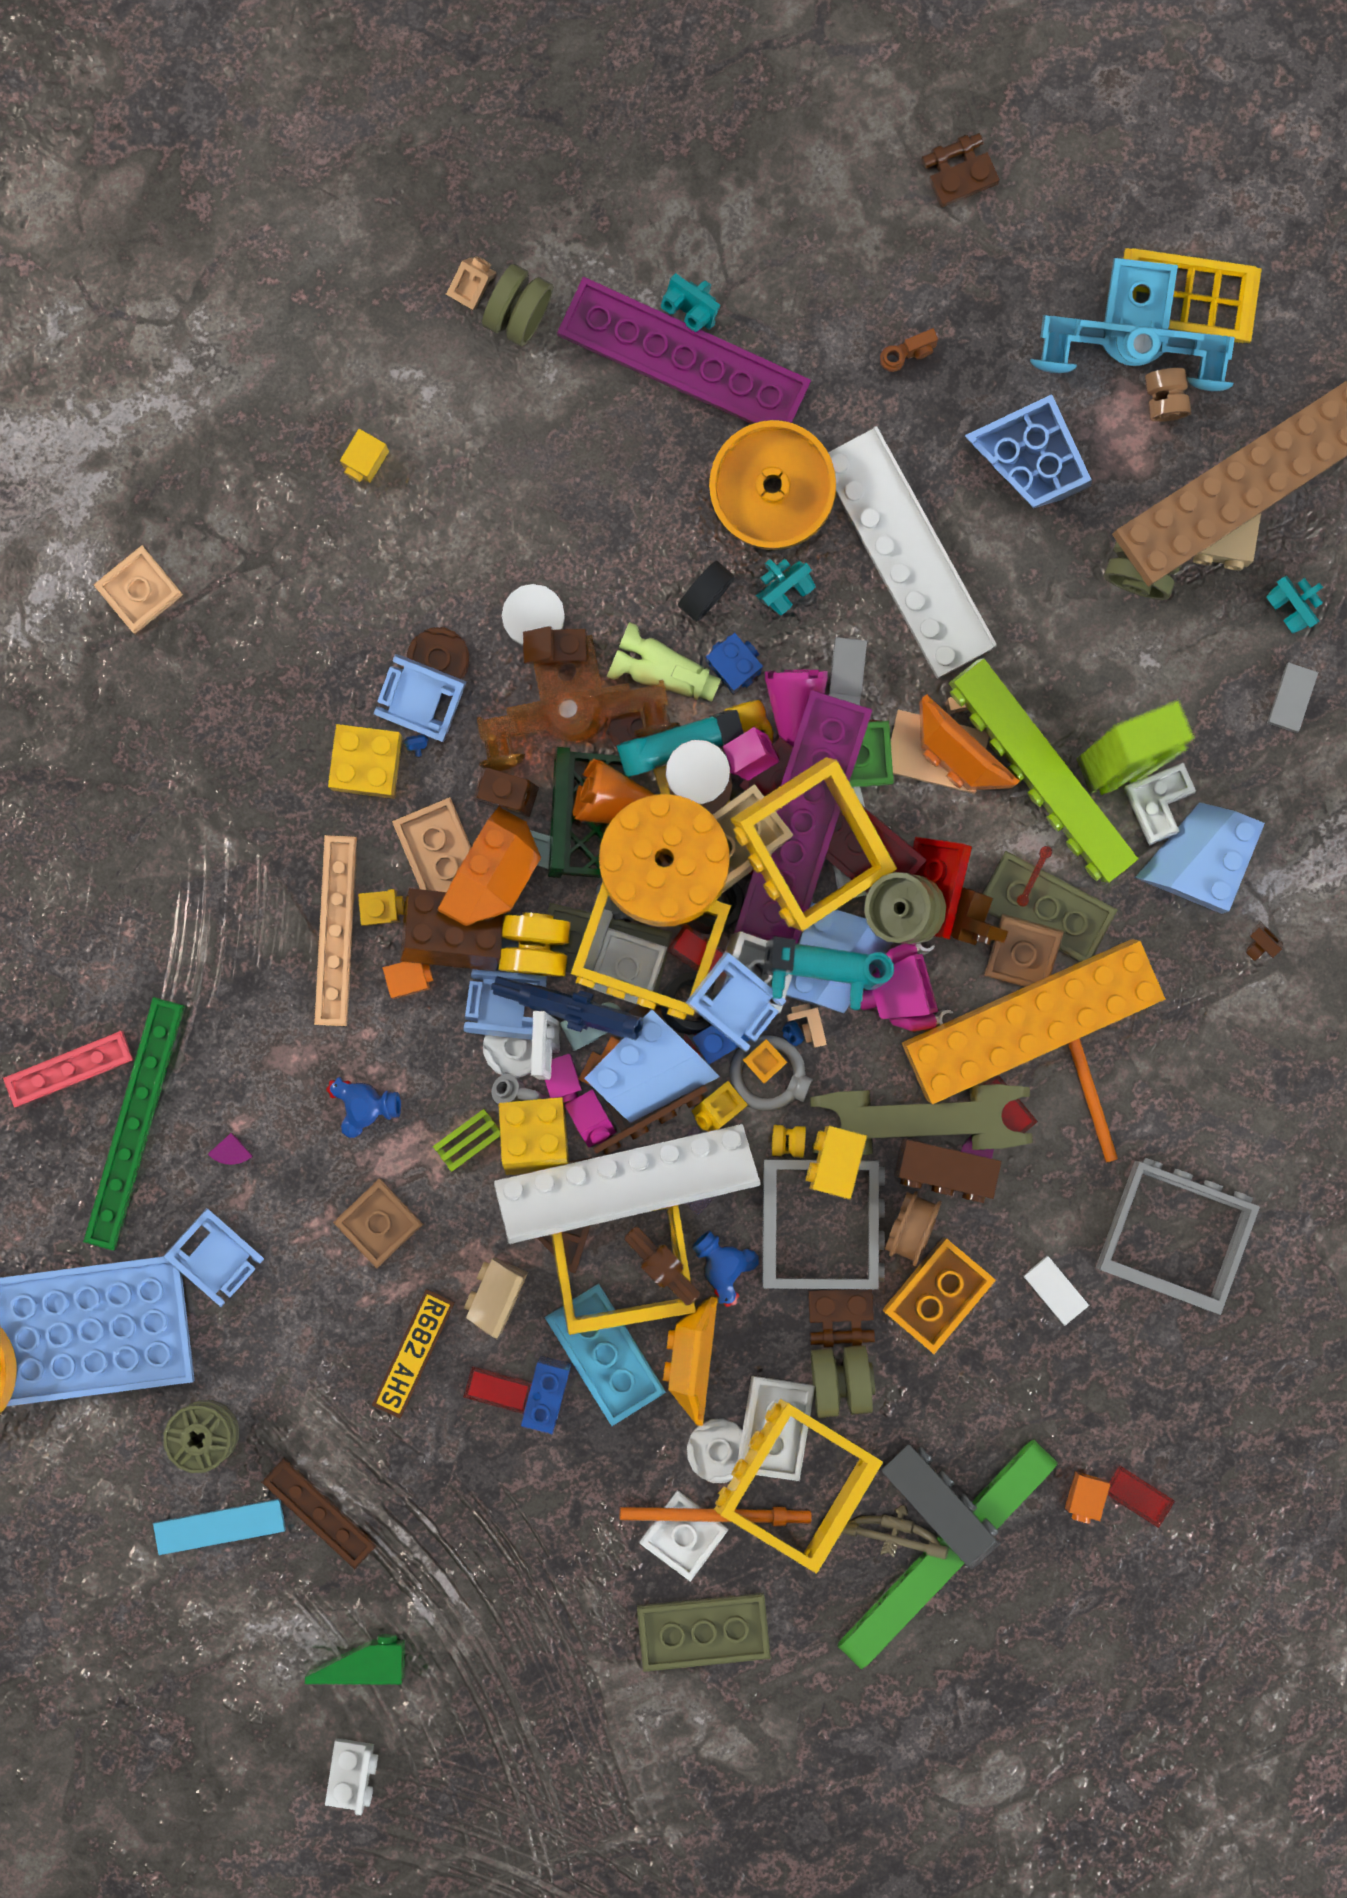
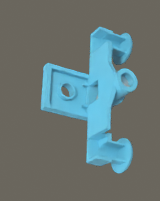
M1114 258L1105 322L1043 315L1040 335L1041 338H1044L1042 359H1030L1034 367L1045 372H1070L1077 367V364L1068 363L1071 341L1101 344L1113 359L1130 366L1148 364L1156 360L1164 352L1201 356L1198 378L1187 377L1188 383L1195 388L1205 391H1223L1231 388L1234 384L1233 382L1225 381L1228 359H1232L1235 337L1169 330L1178 265ZM1139 284L1146 285L1150 291L1149 298L1144 303H1137L1132 296L1133 289Z

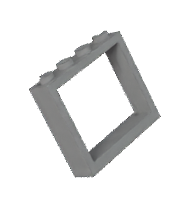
M1146 1157L1143 1163L1134 1161L1096 1268L1221 1315L1260 1206L1252 1204L1253 1197L1235 1191L1234 1195L1231 1196L1221 1192L1223 1186L1205 1180L1203 1185L1191 1181L1193 1175L1175 1169L1172 1174L1161 1170L1163 1164ZM1142 1174L1241 1210L1210 1297L1112 1261Z
M763 1159L762 1287L772 1289H879V1282H884L885 1278L884 1263H879V1250H884L885 1233L884 1231H879V1218L885 1217V1200L879 1199V1186L885 1185V1167H879V1160H861L858 1169L868 1170V1279L776 1278L777 1170H808L810 1162L816 1163L817 1159Z

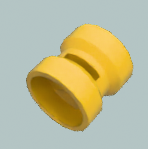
M773 1125L772 1156L791 1154L793 1157L804 1158L806 1127L795 1126L793 1129H787L784 1125ZM786 1135H788V1147H785Z

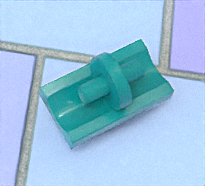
M675 273L670 278L667 292L661 302V309L668 314H675L679 309L686 313L684 319L686 326L692 331L697 332L703 327L710 330L715 325V317L721 305L715 301L716 298L709 294L711 284L705 280L697 286L692 281L688 282Z
M769 559L764 563L768 572L760 578L767 586L755 596L760 603L769 606L775 613L782 615L793 605L785 595V592L791 587H794L801 597L809 594L816 588L809 574L812 569L807 563L803 564L800 560L790 567L786 559H783L777 565Z
M1284 576L1277 581L1278 585L1266 596L1275 610L1289 600L1297 611L1283 620L1292 633L1300 631L1307 626L1311 628L1319 622V619L1306 603V600L1309 599L1315 609L1323 604L1316 594L1324 588L1321 583L1311 587L1306 578L1302 579L1297 583L1304 592L1301 595L1288 576Z

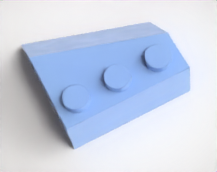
M1052 394L965 435L975 448L1033 508L1063 500L1091 487L1092 479Z
M1199 802L1178 826L1179 833L1171 836L1159 848L1135 878L1221 914L1229 912L1265 823L1233 810Z
M834 910L802 931L798 944L864 954L876 952L886 954L893 942H887L876 936L868 926L866 918ZM869 965L870 974H872L876 966ZM792 975L786 996L844 1013L851 1004V984Z
M651 1010L643 1018V1028L638 1039L633 1040L624 1037L584 1079L621 1115L632 1123L720 1076L665 1021Z

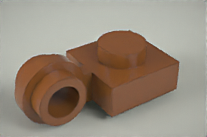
M934 328L904 340V343L901 345H892L883 349L880 355L881 366L889 372H895L903 367L905 357L909 359L915 356L918 360L934 352L933 348H936L938 342ZM889 355H894L897 357L898 361L890 362L887 359V357Z

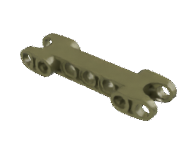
M1002 1084L975 1085L969 1088L970 1102L871 1106L870 1090L843 1091L810 1097V1107L827 1108L838 1114L841 1120V1129L867 1136L862 1155L873 1154L872 1138L971 1134L972 1150L1003 1149L1033 1143L1032 1133L1011 1131L1004 1125L1001 1117L1002 1110L1008 1102L1022 1097H1030V1087ZM812 1143V1152L819 1153V1151L813 1150L815 1143Z

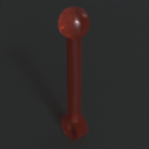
M1044 846L1039 850L1040 858L1023 894L1017 897L1019 906L1024 907L1028 905V896L1044 862L1052 855V849L1049 846Z

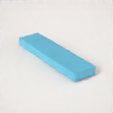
M280 1499L153 1523L158 1555L286 1531Z

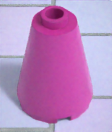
M794 669L784 670V672H776V670L765 671V681L779 738L780 736L783 737L792 746H794L811 690L825 694L828 670Z

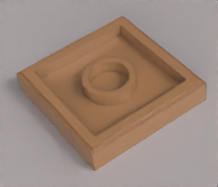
M1002 914L998 927L1009 932L1005 943L994 940L984 976L1024 987L1051 976L1064 934L1063 930Z
M381 1178L333 1222L376 1269L424 1225Z

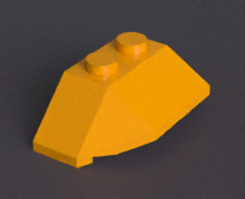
M710 1295L695 1307L696 1313L686 1314L676 1322L675 1330H669L667 1349H672L673 1352L672 1361L665 1362L663 1381H669L668 1390L698 1426H703L718 1300L717 1295Z

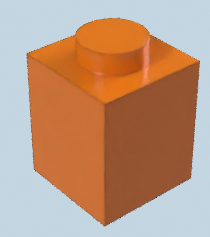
M400 962L383 967L389 994L392 999L429 990V982L434 981L430 964Z
M1075 1471L1065 1509L1072 1513V1519L1090 1524L1091 1519L1100 1521L1110 1483L1105 1479Z

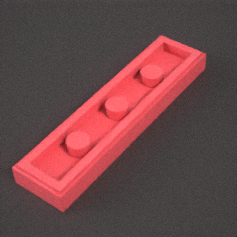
M119 1031L4 1077L3 1080L14 1108H17L132 1062L134 1058L124 1032Z

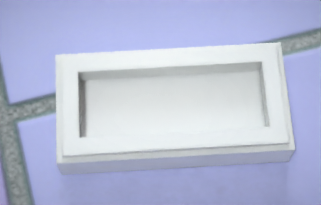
M1049 1256L1043 1258L1023 1275L1064 1326L1089 1306Z

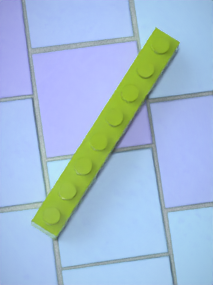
M984 658L976 660L948 683L953 689L950 691L953 699L959 706L965 705L972 713L969 719L980 732L985 730L992 739L989 741V745L999 757L1002 755L1006 757L1011 764L1008 767L1009 771L1020 781L1023 780L1030 788L1027 794L1038 807L1043 805L1050 814L1046 817L1056 831L1062 830L1069 839L1066 841L1067 846L1077 857L1081 854L1088 863L1085 866L1086 871L1095 881L1100 879L1101 882L1110 883L1138 860L1135 853Z

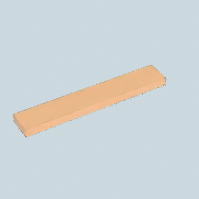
M325 835L314 1025L347 1026L357 837Z

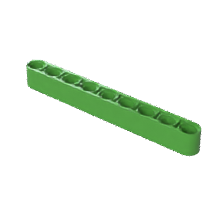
M1031 1440L972 1501L977 1507L973 1513L981 1521L987 1518L998 1529L1053 1471L1057 1461L1035 1440ZM939 1535L937 1539L940 1544L949 1547ZM950 1547L946 1560L926 1555V1552H923L845 1634L837 1647L860 1669L865 1668L964 1565V1562Z

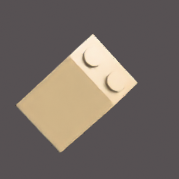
M755 784L713 814L724 831L729 847V871L722 893L753 870L748 860L751 854L745 845L742 846L735 838L736 834L733 830L735 826L731 818L764 797ZM776 811L753 825L770 855L793 836V833Z
M495 1257L491 1259L490 1263L484 1261L477 1276V1279L482 1281L477 1293L474 1291L470 1292L464 1309L469 1310L466 1318L490 1336L498 1338L505 1328L528 1272Z

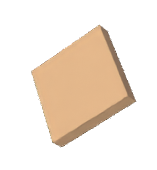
M142 545L93 584L134 634L183 596L182 592Z

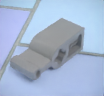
M835 638L829 696L860 705L867 640Z

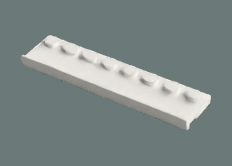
M876 426L828 452L835 470L836 495L936 678L939 679L982 654L993 650L997 646L994 638L878 427Z
M743 1124L494 1181L509 1244L760 1186V1179Z

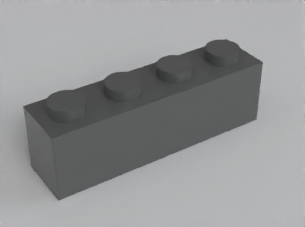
M908 1444L881 1471L959 1558L973 1570L1001 1544L995 1537L999 1531L987 1518L981 1521L973 1513L977 1507L965 1494L959 1497L951 1489L955 1483L943 1470L937 1473L931 1467L930 1463L934 1460L921 1446L916 1450Z

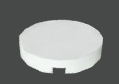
M530 584L519 587L509 595L503 606L502 619L504 628L510 638L523 646L524 631L551 626L554 630L563 629L565 614L563 604L555 592L546 586Z
M692 740L681 744L672 752L667 762L666 779L671 791L677 796L688 798L698 804H704L716 799L723 793L729 782L730 767L727 757L718 746L708 741Z
M485 1035L483 1054L488 1065L496 1073L501 1075L511 1074L517 1078L531 1074L532 1040Z
M724 1418L710 1419L705 1421L703 1426H698L691 1433L687 1444V1457L692 1470L701 1478L712 1483H727L731 1481L734 1477L731 1475L732 1470L738 1460L742 1429L736 1423Z

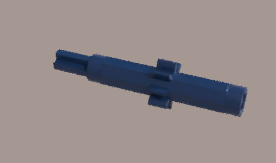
M496 976L495 983H492L491 986L494 995L517 1001L520 1005L530 1007V1009L545 1011L549 1015L562 1018L568 1022L567 1028L578 1032L591 1027L620 1037L637 1040L643 1028V1019L641 1017L592 1001L594 994L579 990L578 993L574 992L572 996L543 986H536L530 983L523 984L500 976Z

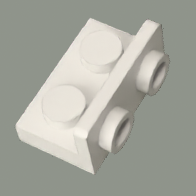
M336 1738L325 1806L355 1810V1815H361L365 1806L370 1807L373 1787L368 1786L369 1774L375 1775L378 1755L373 1754L374 1744Z

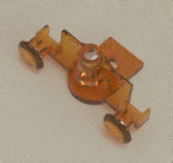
M587 635V662L534 664L540 701L506 708L508 715L485 720L482 717H477L480 738L485 742L488 758L479 762V766L483 769L486 767L497 771H505L520 765L525 759V754H514L511 737L546 730L552 736L564 742L581 743L595 737L605 727L609 717L637 711L641 713L643 728L634 731V735L638 738L679 727L681 724L678 722L669 723L666 710L669 700L664 680H659L657 685L632 689L629 683L603 688L594 639L592 635ZM566 664H571L576 668L575 677L569 681H564L559 677L560 668Z

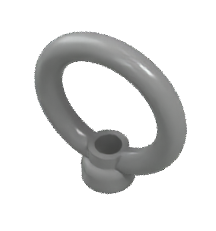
M763 1035L759 1036L755 1042L752 1040L747 1041L751 1046L747 1052L741 1048L736 1051L730 1065V1082L749 1107L760 1111H774L786 1107L795 1099L804 1102L813 1079L805 1076L803 1058L794 1045L777 1036ZM765 1039L776 1050L781 1051L787 1056L793 1069V1076L787 1090L774 1098H760L752 1094L745 1086L742 1077L743 1059Z

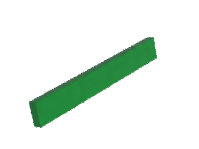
M156 997L152 998L84 1237V1243L113 1251L117 1248L185 1005Z

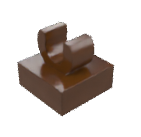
M1260 921L1251 930L1250 937L1254 942L1247 948L1246 953L1254 961L1265 951L1274 958L1282 950L1283 942Z

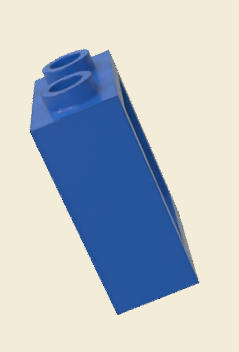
M540 1356L521 1423L522 1427L553 1434L572 1363Z

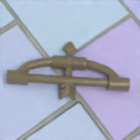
M905 1505L896 1509L897 1517L886 1514L883 1516L857 1517L847 1522L841 1532L842 1534L854 1537L860 1535L884 1541L880 1554L889 1553L893 1558L895 1557L898 1545L926 1552V1555L945 1560L949 1547L941 1545L936 1536L931 1532L916 1525L914 1521L903 1519L904 1515H908ZM881 1524L882 1527L893 1529V1531L889 1535L861 1528L859 1525ZM899 1531L909 1534L915 1533L930 1542L925 1544L897 1537Z

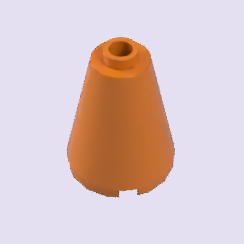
M593 759L583 773V776H586L587 779L583 786L579 785L573 804V816H576L575 819L583 822L610 824L612 819L632 802L656 794L626 777L605 762Z

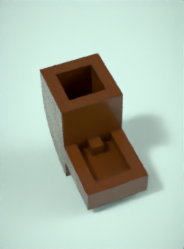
M962 887L951 936L954 939L975 946L977 941L990 945L992 940L1005 943L1009 931L985 922L993 901L992 897Z

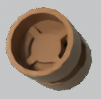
M1166 368L1146 374L1147 394L1152 396V399L1148 402L1151 421H1173L1191 415L1190 397L1184 393L1188 388L1186 369Z

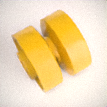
M522 913V916L504 915L502 937L519 942V947L501 949L498 970L565 977L568 956L560 952L550 951L551 945H565L569 943L571 922L557 920L552 915L539 913Z

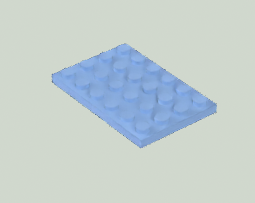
M163 1256L0 1277V1326L12 1344L17 1365L16 1383L7 1406L195 1381L182 1273Z

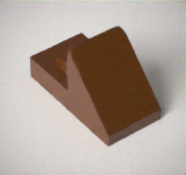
M551 626L524 631V664L587 662L586 629L554 630Z

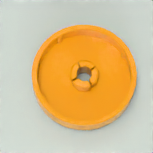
M761 421L740 429L720 448L711 468L709 481L710 497L721 523L738 540L759 549H787L808 540L820 530L828 519L836 496L835 470L826 448L812 433L803 427L786 421ZM769 478H778L782 482L781 491L776 493L766 492L764 489L765 482Z
M660 794L638 799L623 808L612 819L603 835L599 852L602 881L615 905L626 915L641 923L667 927L690 922L710 909L725 887L729 871V847L726 836L715 817L703 806L688 798ZM659 852L662 855H669L674 859L673 863L668 867H660L655 860L660 856Z

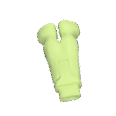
M629 622L619 648L641 655L642 659L638 660L617 650L607 674L608 678L614 680L624 673H629L633 680L638 683L659 687L691 698L694 695L696 700L701 697L708 701H713L721 678L709 674L710 669H704L698 663L680 655L654 638L642 639L638 626Z

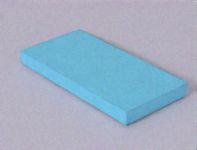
M599 1283L572 1299L575 1317L615 1310ZM563 1306L545 1316L546 1321L611 1426L666 1393L625 1325L569 1335L566 1329Z

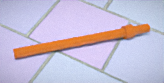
M1079 1038L1068 1043L1107 1163L1117 1160L1118 1157Z
M620 1507L619 1510L620 1520L731 1522L718 1514L714 1509ZM772 1507V1510H734L753 1523H771L772 1526H786V1523L811 1524L812 1518L811 1511L786 1510V1507Z

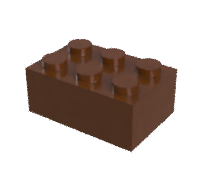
M409 888L404 905L400 961L486 971L496 970L501 957L503 914L464 926L438 911L446 892Z
M902 1139L894 1176L901 1178L900 1184L921 1189L922 1183L932 1185L931 1191L953 1196V1192L956 1190L963 1192L962 1198L984 1203L985 1197L994 1199L1002 1161Z

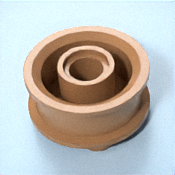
M915 1191L914 1194L907 1192L885 1247V1250L890 1251V1257L898 1254L912 1260L913 1266L916 1267L936 1223V1217L942 1201L934 1204L918 1197V1191Z

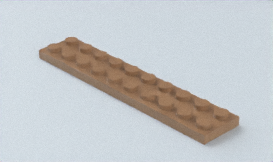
M1347 381L1112 533L1148 587L1347 457Z

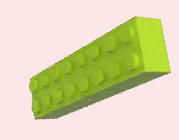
M1176 701L1114 726L1076 760L1090 794L1099 790L1100 794L1104 795L1118 789L1128 780L1131 784L1148 777L1158 768L1180 755L1181 752L1186 751V744L1193 740L1194 737L1179 701Z

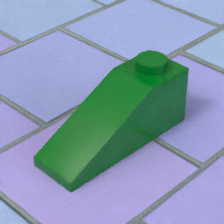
M394 1634L378 1635V1639H372L308 1671L305 1676V1684L401 1685L405 1675V1639H397V1635Z

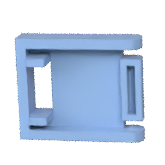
M395 654L393 662L404 666V669L390 666L377 701L390 706V708L386 710L376 707L374 714L441 742L445 741L466 681ZM442 693L453 696L443 722L434 719Z
M725 952L690 996L686 1004L738 1047L747 1052L751 1046L741 1036L744 1034L755 1042L779 1012L768 1003L770 999L780 1006H783L786 1000L783 997L781 999L773 998V990L769 985L734 956ZM723 971L730 978L711 1000L704 994Z
M472 969L471 978L483 980V982L470 981L465 1019L474 1022H465L464 1032L532 1040L533 1018L524 1017L525 1006L520 1005L517 1001L494 995L491 986L492 983H495L496 976H500L523 984L530 983L536 986L547 987V976Z
M208 1208L203 1211L163 1256L220 1307L225 1302L216 1293L221 1290L230 1298L256 1269L246 1259L251 1256L259 1264L264 1260L260 1254ZM200 1226L204 1227L209 1232L208 1236L190 1256L186 1255L180 1248Z

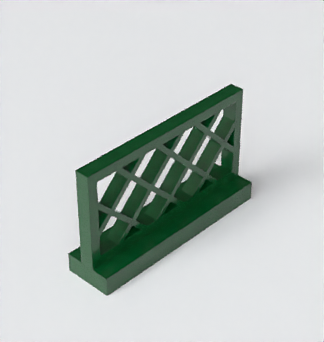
M557 747L554 756L548 877L561 878L562 875L602 878L599 855L595 857L584 844L595 834L602 841L604 834L600 830L607 824L601 823L599 826H596L593 822H585L592 831L581 841L571 831L572 825L577 821L575 817L572 818L573 795L576 793L578 786H583L586 780H583L574 771L575 761L590 763L593 759H597L608 765H622L620 756L571 752L568 747ZM575 780L578 785L573 789ZM572 840L576 845L570 849ZM577 849H580L590 860L583 868L570 867V855ZM595 865L598 869H593L591 867Z

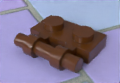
M980 133L970 137L964 135L958 138L956 143L944 148L940 145L933 148L932 153L921 157L925 168L936 165L939 170L938 173L930 176L929 181L941 208L999 184L1000 179L988 152L976 157L973 151L974 148L984 145ZM962 154L965 162L950 167L947 160Z
M872 1289L808 1290L809 1322H822L823 1332H810L811 1345H823L824 1348L833 1347L834 1344L852 1343V1346H861L862 1343L875 1342L874 1330L861 1329V1321L874 1320ZM851 1321V1331H833L832 1322Z

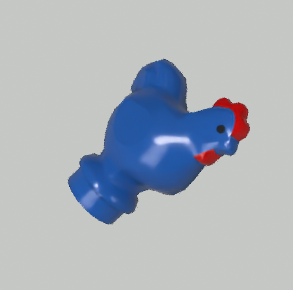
M338 1077L336 1080H330L329 1086L326 1088L330 1098L337 1097L344 1101L346 1117L342 1122L341 1130L348 1138L359 1136L363 1132V1128L374 1123L379 1115H383L387 1120L400 1117L401 1099L398 1092H390L388 1090L380 1096L370 1084L351 1083L349 1080L343 1081L341 1077Z
M709 1230L701 1235L691 1248L696 1252L698 1258L705 1257L706 1259L704 1276L715 1289L714 1293L718 1296L717 1302L723 1303L725 1307H730L731 1305H736L739 1294L735 1292L733 1287L734 1281L742 1272L754 1270L759 1265V1256L750 1249L740 1251L731 1246L720 1247L718 1245L719 1237Z

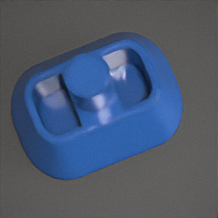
M424 734L406 737L403 744L408 751L414 750L415 756L420 757L422 756L421 749L427 747L428 737Z
M789 1021L783 1026V1037L789 1043L798 1046L803 1042L804 1035L796 1021Z

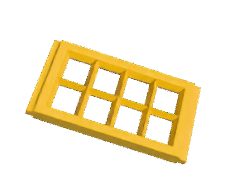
M1125 248L1123 259L1178 265V268L1188 269L1185 292L1174 291L1173 297L1184 298L1181 320H1170L1169 330L1235 337L1234 342L1251 343L1262 268ZM1195 270L1215 273L1212 296L1192 293ZM1222 274L1242 277L1239 300L1219 297ZM1137 285L1133 289L1132 296L1136 300L1137 291L1150 293L1147 286ZM1191 299L1211 302L1208 325L1188 322ZM1218 303L1238 306L1235 329L1215 326Z

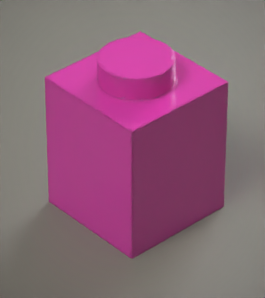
M755 727L722 746L727 756L730 772L747 781L780 762L768 735Z
M572 1054L552 1059L550 1080H545L550 1098L562 1097L563 1102H568L578 1098L576 1092L583 1090Z
M593 1089L565 1104L588 1148L595 1144L603 1143L609 1136L616 1133Z

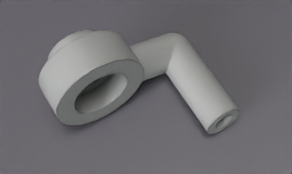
M504 1074L498 1077L491 1091L493 1100L498 1104L550 1098L536 1090L525 1088L522 1080L511 1074Z

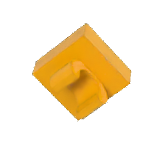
M767 1039L743 1059V1062L763 1084L788 1063Z

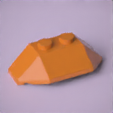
M926 694L921 699L919 708L921 748L925 750L923 756L935 767L940 764L948 772L946 777L952 784L959 789L963 786L967 790L1012 789L1020 781L933 701L930 696Z
M501 807L494 811L459 867L438 908L439 912L464 926H468L477 921L489 919L512 910L541 860L540 853L526 821Z

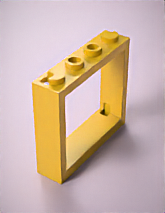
M825 757L731 818L735 829H733L736 834L735 838L742 846L745 845L751 854L748 857L751 866L757 873L761 872L766 881L763 884L765 891L772 900L776 899L781 907L779 911L780 917L785 920L788 927L792 926L800 931H804L871 887L882 876L897 870L838 761ZM824 780L872 867L802 912L753 825Z
M602 882L571 971V975L577 977L575 983L594 989L596 983L607 987L606 993L624 999L625 995L628 994L638 998L636 1002L638 1005L655 1010L657 1004L668 1008V1015L685 1020L687 1015L693 1017L695 1010L685 1002L584 968L609 896ZM716 901L705 912L717 918L690 996L708 974L731 907L728 904Z
M679 1206L662 1208L667 1210L673 1253L684 1265L681 1273L690 1281ZM562 1233L551 1234L566 1329L569 1335L696 1313L694 1302L687 1306L680 1299L575 1317Z
M780 1398L778 1403L774 1404L771 1411H767L765 1416L767 1421L762 1430L756 1431L748 1444L750 1450L744 1460L741 1458L735 1464L731 1474L734 1477L728 1487H723L718 1494L720 1496L715 1503L717 1505L714 1510L732 1523L817 1574L883 1461ZM790 1416L859 1458V1461L804 1553L734 1511Z

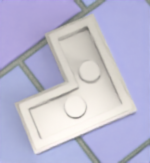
M1184 763L1124 787L1149 845L1179 833L1168 804L1196 792Z
M533 1011L531 1076L539 1080H550L552 1053H559L560 1021L545 1011Z

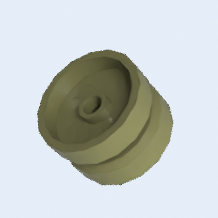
M511 264L498 281L488 301L482 319V326L496 334L502 332L507 327V339L521 347L525 346L535 333L552 297L553 284L541 277H537L529 283L528 271L516 264Z
M1116 541L1113 550L1118 558L1109 560L1103 577L1114 586L1130 593L1151 599L1168 600L1175 584L1169 574L1178 573L1181 566L1148 587Z
M894 872L882 876L871 886L865 899L864 913L868 926L876 936L887 942L916 945L929 941L939 932L945 920L946 903L943 893L935 882L920 875Z

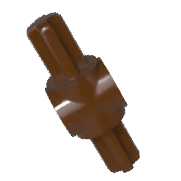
M639 1227L632 1228L625 1235L624 1240L643 1259L640 1267L660 1288L668 1286L685 1305L689 1306L695 1302L700 1293L681 1273L684 1265L665 1245L660 1244L656 1246Z

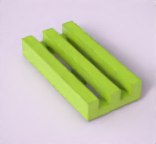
M483 1109L435 1144L433 1148L440 1155L443 1162L446 1163L449 1170L453 1172L499 1138L500 1129L487 1111ZM483 1118L486 1121L484 1125L447 1152L444 1151L443 1147L480 1119ZM489 1128L492 1129L494 1132L492 1135L453 1163L450 1159L451 1156Z

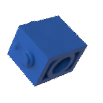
M736 633L728 636L724 642H717L712 647V652L705 657V662L721 678V681L733 695L742 687L748 688L754 683V678L759 676L763 670V665L757 659L759 656L758 651L748 640L743 643Z

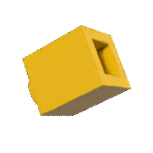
M358 429L340 459L343 468H345L344 474L359 483L362 479L371 483L389 452L387 445L363 430Z

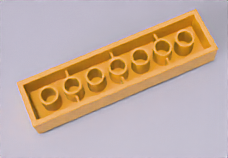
M1131 939L936 1028L902 1042V1046L926 1100L931 1104H935L1165 1000V997L1141 941Z

